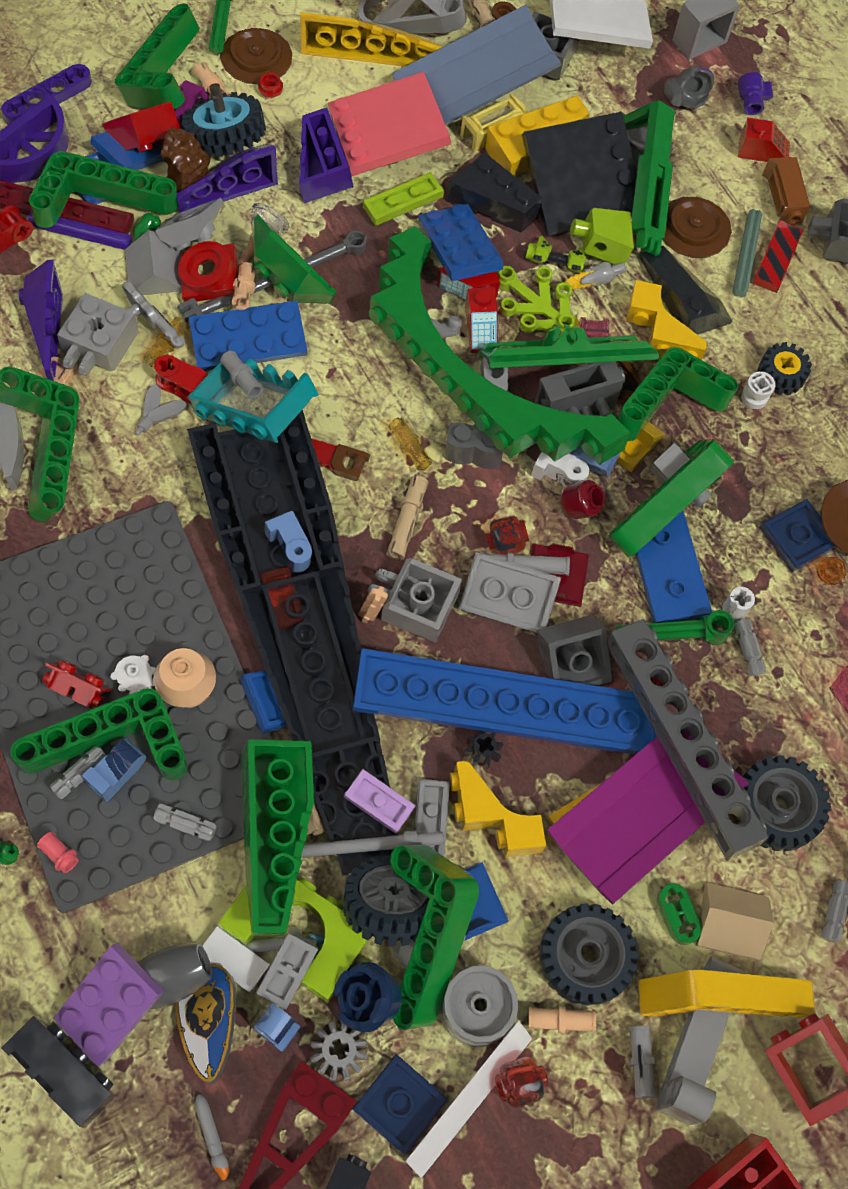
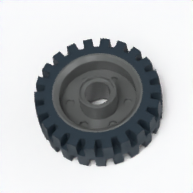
M781 755L772 758V756L767 757L751 766L742 776L749 783L744 789L750 797V805L756 816H760L767 827L768 838L760 845L764 848L772 847L774 851L798 849L816 838L828 822L829 815L827 813L831 810V803H827V800L830 798L829 791L823 790L826 784L823 779L818 781L816 776L819 773L815 769L811 771L807 769L809 764L804 761L796 763L797 758L789 757L785 759ZM776 797L786 802L787 809L778 806Z
M588 903L569 907L550 922L542 936L539 948V961L542 965L544 978L548 979L549 986L555 989L559 996L569 999V1002L590 1006L610 1001L627 988L638 967L636 964L639 959V951H636V946L638 945L636 937H632L631 933L633 931L629 925L626 926L624 924V919L620 915L616 916L613 914L614 911L608 907L603 909L601 905H588ZM582 947H590L594 950L596 954L595 962H587L583 959L581 955Z

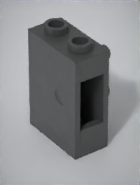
M598 362L540 378L534 403L576 414L593 416L600 414L601 416H607L612 414L611 410H614L622 385L625 382L623 369L620 366L618 367L616 362Z

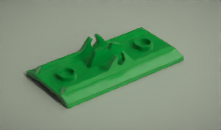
M554 324L548 330L543 340L489 342L482 350L478 351V358L484 357L490 368L659 359V353L655 347L651 346L646 340L639 341L634 335L587 337L583 328L574 326L571 328L568 324H564L565 329L561 331L558 325Z

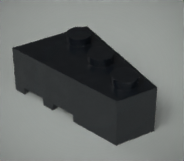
M484 152L449 181L447 202L453 205L455 202L462 205L468 204L473 213L477 214L479 211L492 217V221L521 233L538 219L542 197Z
M33 1016L1 1049L8 1056L10 1054L13 1055L26 1069L25 1073L32 1080L35 1079L48 1093V1096L79 1127L86 1128L116 1097L110 1090L114 1084L101 1070L96 1074L93 1073L86 1065L90 1058L77 1045L71 1049L63 1041L67 1034L54 1021L48 1025Z

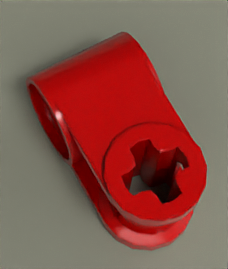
M15 205L6 206L0 211V253L16 243L26 240L34 230L33 224L20 215V210Z
M169 354L159 356L154 362L155 379L159 388L180 397L188 403H191L188 396L208 376L203 369L192 366Z

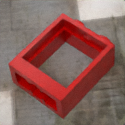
M814 1013L798 1022L801 1027L799 1030L791 1034L788 1029L779 1032L770 1038L773 1044L765 1050L809 1126L848 1107V1085L812 1104L782 1051L820 1031L848 1076V1045L829 1014L819 1018Z

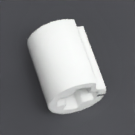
M737 587L733 589L724 602L722 610L728 612L734 621L742 620L754 605V594L748 588Z

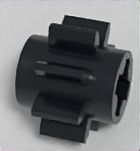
M478 731L476 738L468 736L466 742L472 747L465 749L464 755L472 757L473 767L481 764L487 770L491 760L495 762L500 761L501 755L495 751L501 750L504 744L503 742H496L494 732L487 734L483 731ZM484 745L487 746L489 749L484 751V753L479 751V748H482Z

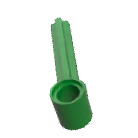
M216 0L209 42V51L213 52L214 55H219L224 50L232 0Z
M716 610L710 615L701 616V620L649 623L647 625L654 629L658 641L702 638L703 642L711 645H721L726 642L732 632L734 619L728 612ZM712 624L721 625L724 628V632L714 630ZM619 625V626H616L615 630L620 629V628H622V627H624V626H627V625Z

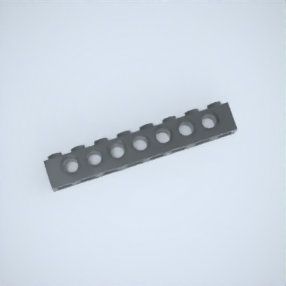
M641 619L612 631L607 641L608 648L726 861L760 846L768 838L767 827L760 816H756L753 811L747 791L743 787L740 788L737 783L731 763L726 759L724 760L721 755L716 737L713 733L708 732L705 727L700 709L693 705L689 699L684 681L678 679L674 673L669 655L665 652L663 653L658 645V637L654 629L648 627L645 620ZM636 653H644L648 659H640ZM650 679H659L663 686L653 684ZM665 705H673L678 710V713L668 711ZM680 731L689 732L693 740L685 739ZM696 758L704 759L708 763L709 768L699 766ZM712 786L720 787L724 792V796L716 795L712 790ZM728 814L736 815L740 820V825L733 824L729 820Z

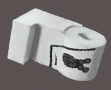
M541 452L531 476L541 481L543 476L546 475L560 482L565 488L567 484L587 480L589 467L584 461L570 453L554 462L547 454Z

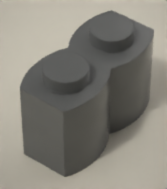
M453 423L449 425L444 457L447 461L455 464L473 463L485 469L500 467L503 451L497 449L493 441L484 432L466 423Z

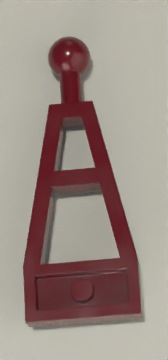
M301 1061L279 1094L238 1189H250L263 1157H266L284 1171L268 1189H283L338 1132L357 1101ZM289 1098L328 1126L293 1163L269 1146Z

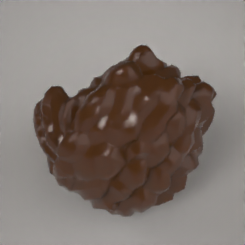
M172 127L166 132L161 155L164 162L168 165L166 178L175 182L177 193H179L209 172L210 157L202 149L199 140L192 133Z

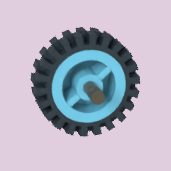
M213 83L209 86L211 92L210 100L201 99L200 104L194 103L192 109L188 108L185 111L186 114L182 116L184 130L192 133L199 140L202 149L208 153L209 157L214 152L217 157H222L225 154H228V156L234 155L233 150L236 149L239 153L244 151L243 146L251 148L254 146L253 142L258 143L261 140L260 137H264L266 131L259 100L255 99L252 95L247 97L246 93H241L238 96L237 92H231L230 96H227L226 92L221 93L219 83Z

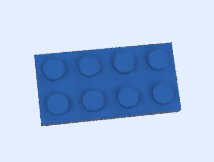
M468 204L455 205L452 208L443 210H431L428 213L418 215L419 225L425 236L431 241V246L451 281L503 270L501 256Z
M298 300L250 307L245 310L236 309L188 317L197 367L204 371L213 370L221 362L222 355L228 351H235L243 363L249 358L253 359L256 363L307 356L308 353Z

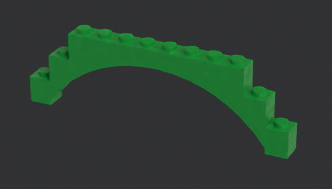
M415 226L389 238L388 259L390 262L380 267L378 284L381 291L372 295L370 300L369 316L372 322L379 325L388 338L395 342L404 351L405 355L421 368L424 375L430 377L439 386L441 392L448 395L456 403L458 409L465 413L475 423L476 427L493 441L497 449L502 450L511 458L536 443L540 450L555 462L581 447L585 454L591 457L598 465L625 450L630 431L614 415H582L533 403L494 385L463 362L442 339L433 325L424 304L420 273L423 264L429 262L431 241Z

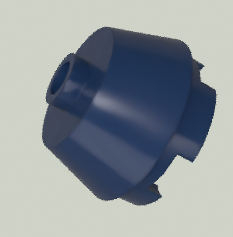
M362 962L352 967L349 971L345 970L338 978L334 989V996H338V1006L341 1014H337L339 1019L348 1027L359 1032L374 1031L392 1020L397 1015L402 1002V992L398 981L382 967L372 962Z

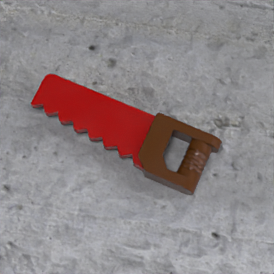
M311 438L318 462L321 463L322 467L328 466L329 470L336 476L352 481L359 480L365 462H368L370 459V454L345 445L338 444L336 446ZM346 457L354 458L351 469L344 467Z

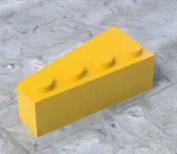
M578 95L488 126L485 149L492 159L515 177L521 173L526 174L530 171L522 139L524 131L587 119L590 113Z

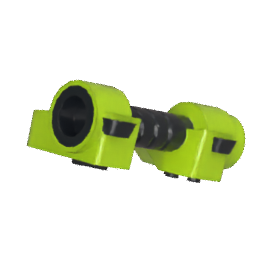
M543 236L539 237L538 243H529L526 259L539 264L548 261L565 265L570 269V272L578 274L582 272L586 259L583 247L569 251V255L552 252V246Z

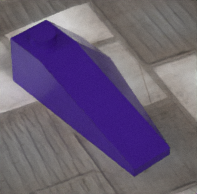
M263 144L244 150L177 193L178 212L220 197L225 202L278 185L275 146Z
M46 260L25 277L24 288L19 289L20 305L25 306L46 377L54 381L57 363L56 361L51 363V357H58L59 340L57 334L60 331L63 292L54 260Z

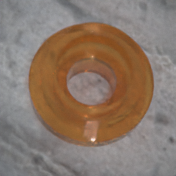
M826 557L818 563L816 572L822 582L836 585L845 578L846 567L841 559ZM827 569L832 570L834 575L830 574Z

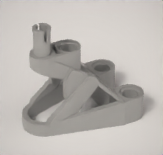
M362 0L358 8L360 20L385 25L408 33H447L461 29L466 23L463 0H420L434 14L409 17L401 16L416 0H387L389 6L374 21L366 18V13L372 6L385 0Z

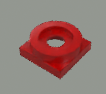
M204 241L195 244L182 253L178 272L182 279V298L184 302L193 298L198 302L234 295L235 287L233 284L237 278V249L234 243L222 245L215 241ZM206 261L215 263V268L210 274L201 275L198 273V267L201 263Z

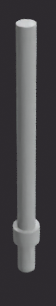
M416 830L405 831L404 835L304 844L301 858L388 850L400 845L444 844L443 831L417 834Z

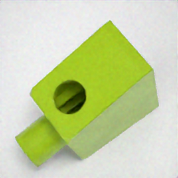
M593 208L590 210L585 221L579 219L572 221L570 234L583 237V250L586 254L613 264L626 263L634 249L630 212Z

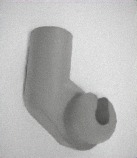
M452 316L446 323H439L431 318L433 325L442 338L456 336L461 331L462 321L459 317Z

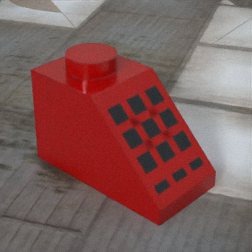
M747 117L739 138L738 158L768 162L769 158L789 157L790 142L773 121Z

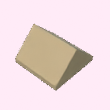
M706 882L700 915L702 930L701 935L697 939L696 946L760 961L774 924L769 897Z

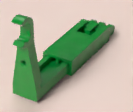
M660 100L651 102L628 114L623 113L626 130L648 126L645 152L643 155H639L631 223L632 232L637 233L636 246L654 256L660 254L662 239L665 238L673 163L669 162L675 110Z

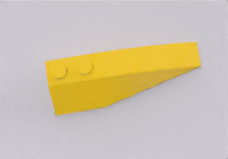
M304 12L300 14L301 54L406 67L443 47L422 37L377 23Z

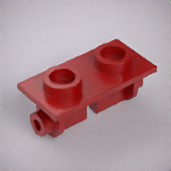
M59 660V663H46L45 665L52 669V672L48 671L43 677V683L46 684L48 689L68 696L72 687H74L76 690L71 699L90 709L100 707L104 700L100 696L101 693L112 690V688L103 684V678L91 673H87L85 676L77 672V666L70 662Z

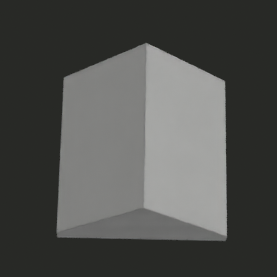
M151 230L145 232L125 249L128 281L142 295L182 292V279L178 272V265L181 259L180 250L176 251L175 247L169 248L168 244L160 241L157 234Z

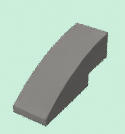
M0 402V466L11 491L17 490L22 475L24 439L16 408Z

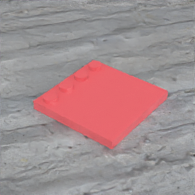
M424 72L328 102L352 176L452 144L449 132Z

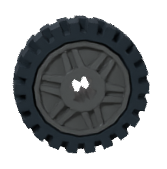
M383 856L382 862L376 857L370 860V864L366 861L360 863L359 868L355 867L351 871V875H348L345 884L343 911L348 925H352V930L356 934L362 932V938L366 940L373 936L374 943L382 945L383 940H388V946H396V941L400 940L401 945L406 946L409 945L410 938L415 943L430 898L393 871L390 856Z

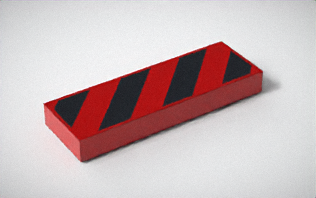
M779 221L753 284L776 293L778 292L804 231L803 229Z

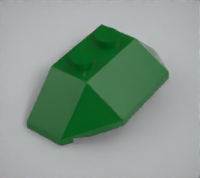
M257 214L254 217L252 228L253 265L256 273L263 279L267 278L274 285L278 295L284 299L287 297L290 301L298 300V303L330 304L334 301L337 291Z

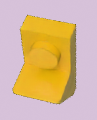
M648 422L634 441H627L625 450L620 452L616 462L632 473L664 437L665 433Z

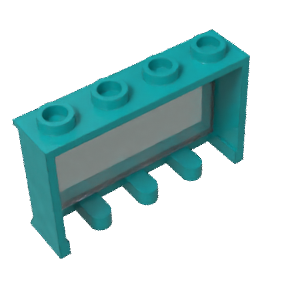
M249 358L244 364L250 366L253 370V376L263 387V392L258 398L249 399L244 390L233 383L230 377L231 374L221 362L188 396L194 406L193 411L199 418L214 421L223 427L225 425L232 427L240 433L252 434L260 440L266 439L277 443V437L313 397L319 396V393L307 373H303L298 380L292 371L287 370L282 375L283 380H281L278 372L272 365L268 364L261 372L257 363Z

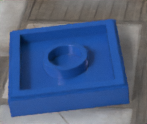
M107 131L91 137L90 145L111 164L140 170L164 161L161 155L162 149L154 142H152V149L138 153L137 148L130 150L123 148Z

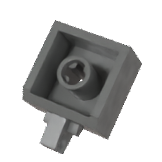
M534 11L532 16L537 26L561 62L560 67L544 75L560 80L578 47L579 39L554 36L552 19Z
M843 198L835 201L827 217L813 216L810 220L807 234L825 240L823 258L848 263V199Z

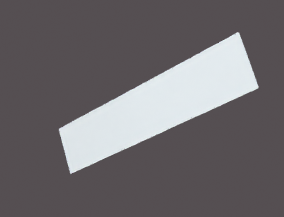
M519 1020L406 1160L407 1164L421 1178L532 1040Z

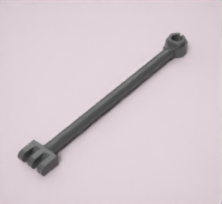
M351 231L347 234L346 239L342 240V243L304 260L313 268L345 253L347 255L350 253L360 255L367 248V236L365 237V233L362 231ZM267 278L254 281V293L266 289L273 284ZM233 295L215 298L199 306L193 298L181 303L177 309L180 314H183L182 318L185 322H188L187 326L191 330L189 316L209 314L232 304Z

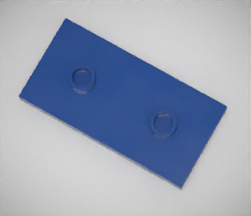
M682 511L635 553L653 623L698 619L703 615H710L712 613L684 511Z

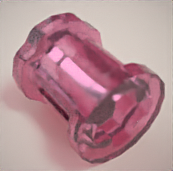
M586 317L580 318L579 328L585 330L587 337L609 336L608 318H604L602 321L586 320Z

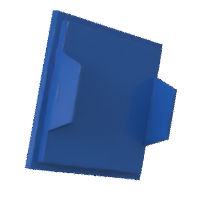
M483 862L464 870L473 876L479 885L478 900L466 932L465 940L509 922Z

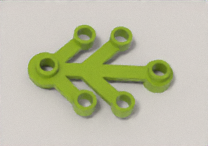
M503 266V270L497 271L500 280V290L508 291L513 289L529 302L517 303L513 298L507 297L501 301L500 312L504 316L524 314L520 321L522 331L526 333L533 332L534 330L548 331L554 324L558 325L561 331L565 329L563 323L568 324L571 328L572 326L579 327L578 319L570 313L569 299L572 293V286L570 284L562 282L556 287L555 296L559 300V312L551 306L549 283L552 278V270L543 266L537 269L535 280L539 286V296L517 279V274L512 267ZM560 290H565L567 293H561ZM505 305H510L512 308H511V309H508V308H506V307H504V306H505ZM532 314H543L548 319L537 320ZM524 322H531L532 325H527Z

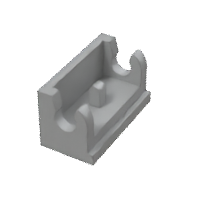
M291 926L257 991L258 995L287 1009L319 949L316 946V939L310 937V939L300 935V929Z

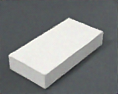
M219 927L215 928L203 944L210 963L224 967L233 976L234 982L250 994L270 967V964Z

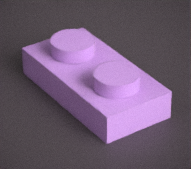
M364 769L344 795L345 799L396 834L415 808L413 803Z

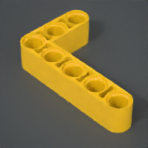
M687 970L638 980L641 1016H666L697 1010L781 1017H808L816 1013L813 983L811 980L709 970Z

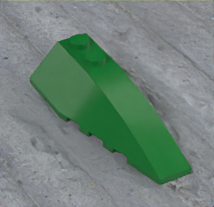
M247 740L242 751V794L245 868L251 935L286 934L295 894V885L302 861V852L307 838L309 819L314 805L311 741Z

